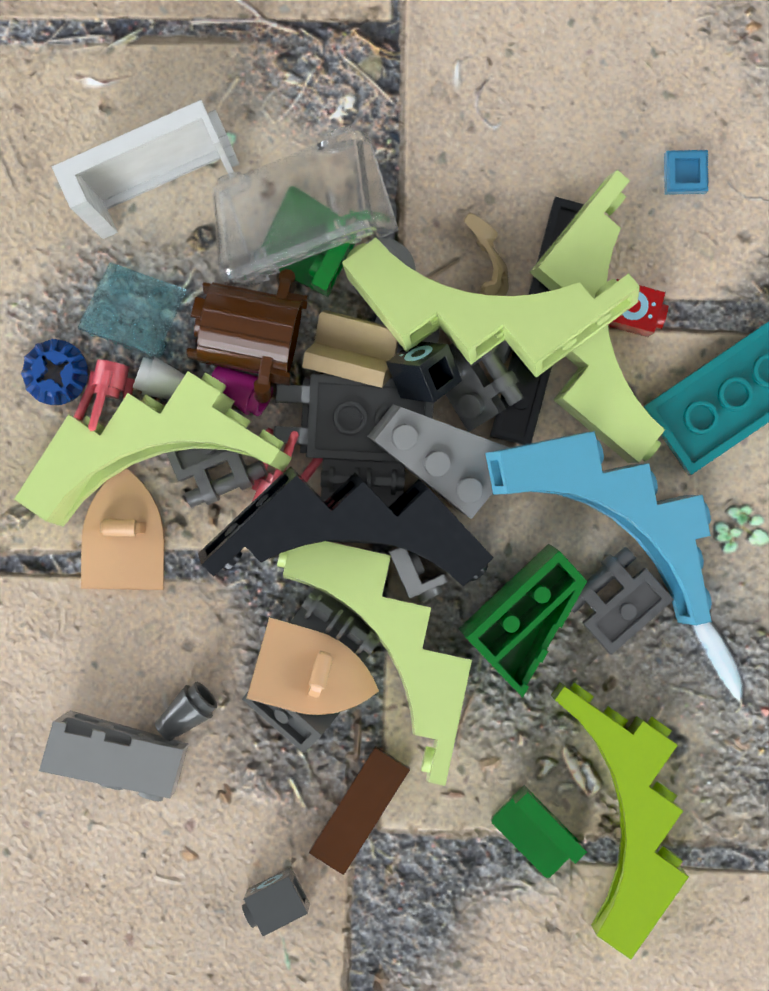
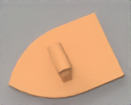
M128 468L108 479L96 493L88 508L82 530L81 589L164 590L165 539L162 517L152 494L144 483Z
M269 617L246 699L292 712L308 715H326L356 707L379 692L368 668L342 642L319 631Z

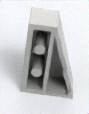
M70 710L53 721L39 771L98 783L103 787L114 790L126 789L139 792V796L145 799L163 801V797L170 799L176 791L189 744L174 739L168 741L160 735Z

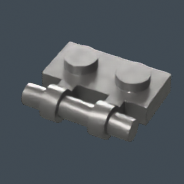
M453 343L449 345L462 381L448 391L446 396L468 432L506 410L498 394L502 393L509 406L524 398L516 385L519 380L513 370L508 372L496 352L499 349L498 346L470 365ZM480 361L484 363L494 381L490 383L480 367Z
M235 410L237 413L242 415L240 410ZM194 448L166 453L178 481L182 482L193 476L196 480L198 488L185 493L191 508L204 502L207 505L220 500V495L238 487L241 490L254 485V480L267 475L262 461L259 460L246 466L242 454L227 450ZM228 461L232 473L213 481L208 470Z
M624 547L614 557L610 554L601 562L603 566L587 580L585 587L571 610L575 613L585 603L591 607L594 612L582 623L611 655L674 600L646 568H643L633 578L629 575L625 568L636 557L627 547ZM615 579L622 588L604 603L597 593Z

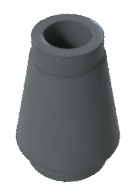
M195 682L192 686L185 685L161 717L155 722L158 732L166 740L172 741L175 737L212 718V711L217 708L216 699L199 682Z

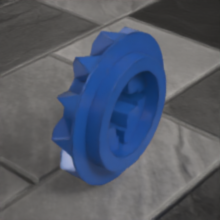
M51 339L35 344V347L29 354L24 356L21 375L25 389L37 401L48 405H63L76 399L84 390L88 380V365L84 355L77 347L63 340ZM46 358L55 365L69 362L60 372L63 387L54 379L40 381L48 372Z

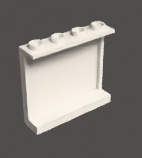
M199 100L52 166V169L70 209L102 239L118 233L108 209L219 159L222 160L231 181L237 180L232 167L239 165V162L216 109L207 113L202 100Z

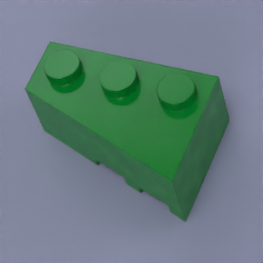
M548 544L458 629L523 698L529 688L528 683L539 663H543L549 652L547 649L559 627L562 628L587 580L558 549Z

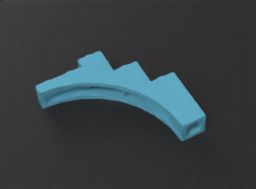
M595 431L485 453L493 495L521 492L556 494L585 503L610 517L636 539L655 564L670 596L674 599L672 605L677 622L696 626L712 622L709 611L712 606L711 596L704 585L701 570L704 566V559L701 550L696 544V539L711 536L709 530L711 515L707 504L704 502L703 495H683L656 501L658 484L654 473L650 470L649 463L627 465L602 471L601 464L604 460V453L601 443L596 439Z

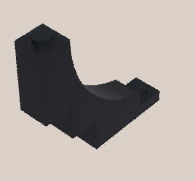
M291 466L198 553L201 565L214 577L221 569L223 571L231 569L242 556L241 550L244 547L260 562H264L280 553L324 541H374L414 552L430 560L448 572L462 586H465L469 581H475L486 572L488 563L494 558L420 479L388 507L355 472L324 501Z

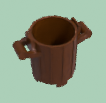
M289 269L282 270L279 273L277 295L212 282V284L203 282V292L207 294L206 299L195 297L191 317L196 318L194 337H196L197 349L187 348V357L200 363L259 374L258 379L254 382V397L259 403L268 402L271 398L272 382L290 386V371L299 336L302 309H307V296L294 293L295 274Z

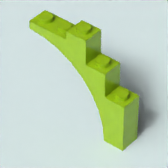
M559 682L551 696L581 723L595 741L610 770L619 805L621 836L617 867L608 895L591 926L596 936L631 960L689 878L680 867L683 860L664 846L657 851V848L683 812L674 802L678 795L658 781H656L653 787L650 785L678 745L668 738L672 730L651 716L648 722H645L636 716L627 729L624 727L628 722L625 717L609 706L602 712L590 702L594 696L575 682H573L570 688Z

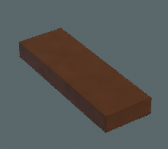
M375 746L310 848L309 854L344 875L409 773L410 767Z

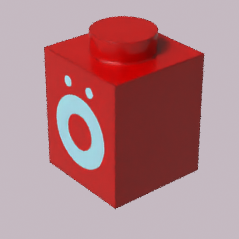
M639 285L638 303L609 323L608 327L649 337L655 333L656 328H663L669 306L663 304L666 292Z

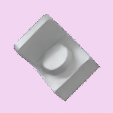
M399 547L389 551L409 598L418 596L419 601L422 602L443 592L440 585L448 582L444 573L421 582L418 575L425 573L418 554L414 552L408 553L407 550Z

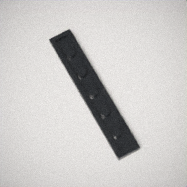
M559 197L554 198L537 262L584 204ZM533 276L528 295L551 291ZM513 350L508 372L513 370L519 380L516 385L524 398L509 406L501 393L500 400L506 410L495 416L490 437L520 445L532 443L552 366L538 377H535Z

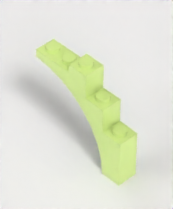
M187 371L166 406L147 394L140 400L127 393L107 426L105 427L98 422L95 431L88 429L91 417L86 416L81 421L68 414L14 500L43 520L64 527L82 502L108 479L135 463L163 453L194 448L227 450L256 458L284 472L292 457L280 450L284 442L262 429L259 436L247 429L251 421L231 409L235 401L223 394L226 388L225 384L206 372L200 379Z

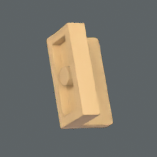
M323 310L319 314L315 342L305 351L302 367L383 388L392 377L386 362L397 354L399 342L383 324Z

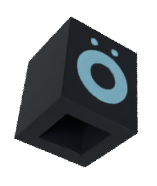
M421 341L408 352L403 349L386 362L398 393L403 399L435 403L462 381L448 344Z

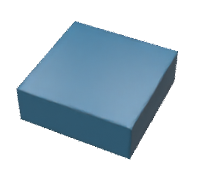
M672 150L664 153L665 195L706 194L708 192V150Z

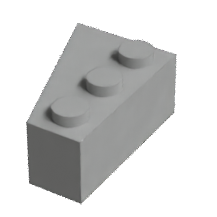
M394 404L367 436L457 510L471 519L493 493L485 453L509 448Z

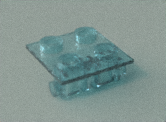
M110 262L78 325V330L87 332L92 337L98 336L112 341L114 345H123L125 349L129 350L131 348L145 353L150 358L162 357L167 344L164 340L187 290Z

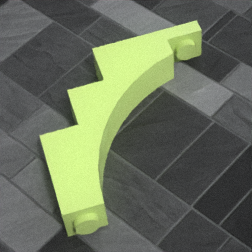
M618 170L607 176L529 273L551 291L580 282L589 294L596 298V292L607 282L613 248L621 229L604 213L606 212L610 216L626 198L622 190L630 180ZM607 325L565 356L578 369L553 400L589 431H595V435L627 463H639L641 460L647 461L659 449L661 442L658 439L665 429L648 414L626 382L616 360Z
M374 238L367 244L362 243L354 247L347 255V259L342 262L348 280L406 352L441 328L471 365L505 340L535 377L545 372L638 303L640 288L638 283L628 273L619 281L612 279L606 282L596 292V298H593L580 282L557 290L530 295L495 296L471 293L445 286L421 275L390 253L377 238Z
M328 541L304 545L280 553L277 566L284 568V578L306 584L326 593L345 605L375 632V635L387 650L398 670L404 686L411 713L413 734L434 739L433 747H425L421 771L427 772L426 781L429 783L446 786L472 660L423 649L431 607L382 597L391 555Z

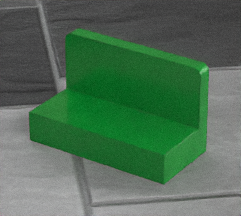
M525 785L491 817L492 824L545 878H550L569 858L576 864L587 853L583 844Z

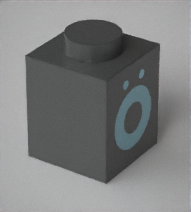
M292 867L247 889L244 897L245 904L242 905V910L249 925L252 928L258 926L262 936H265L308 914L310 902Z

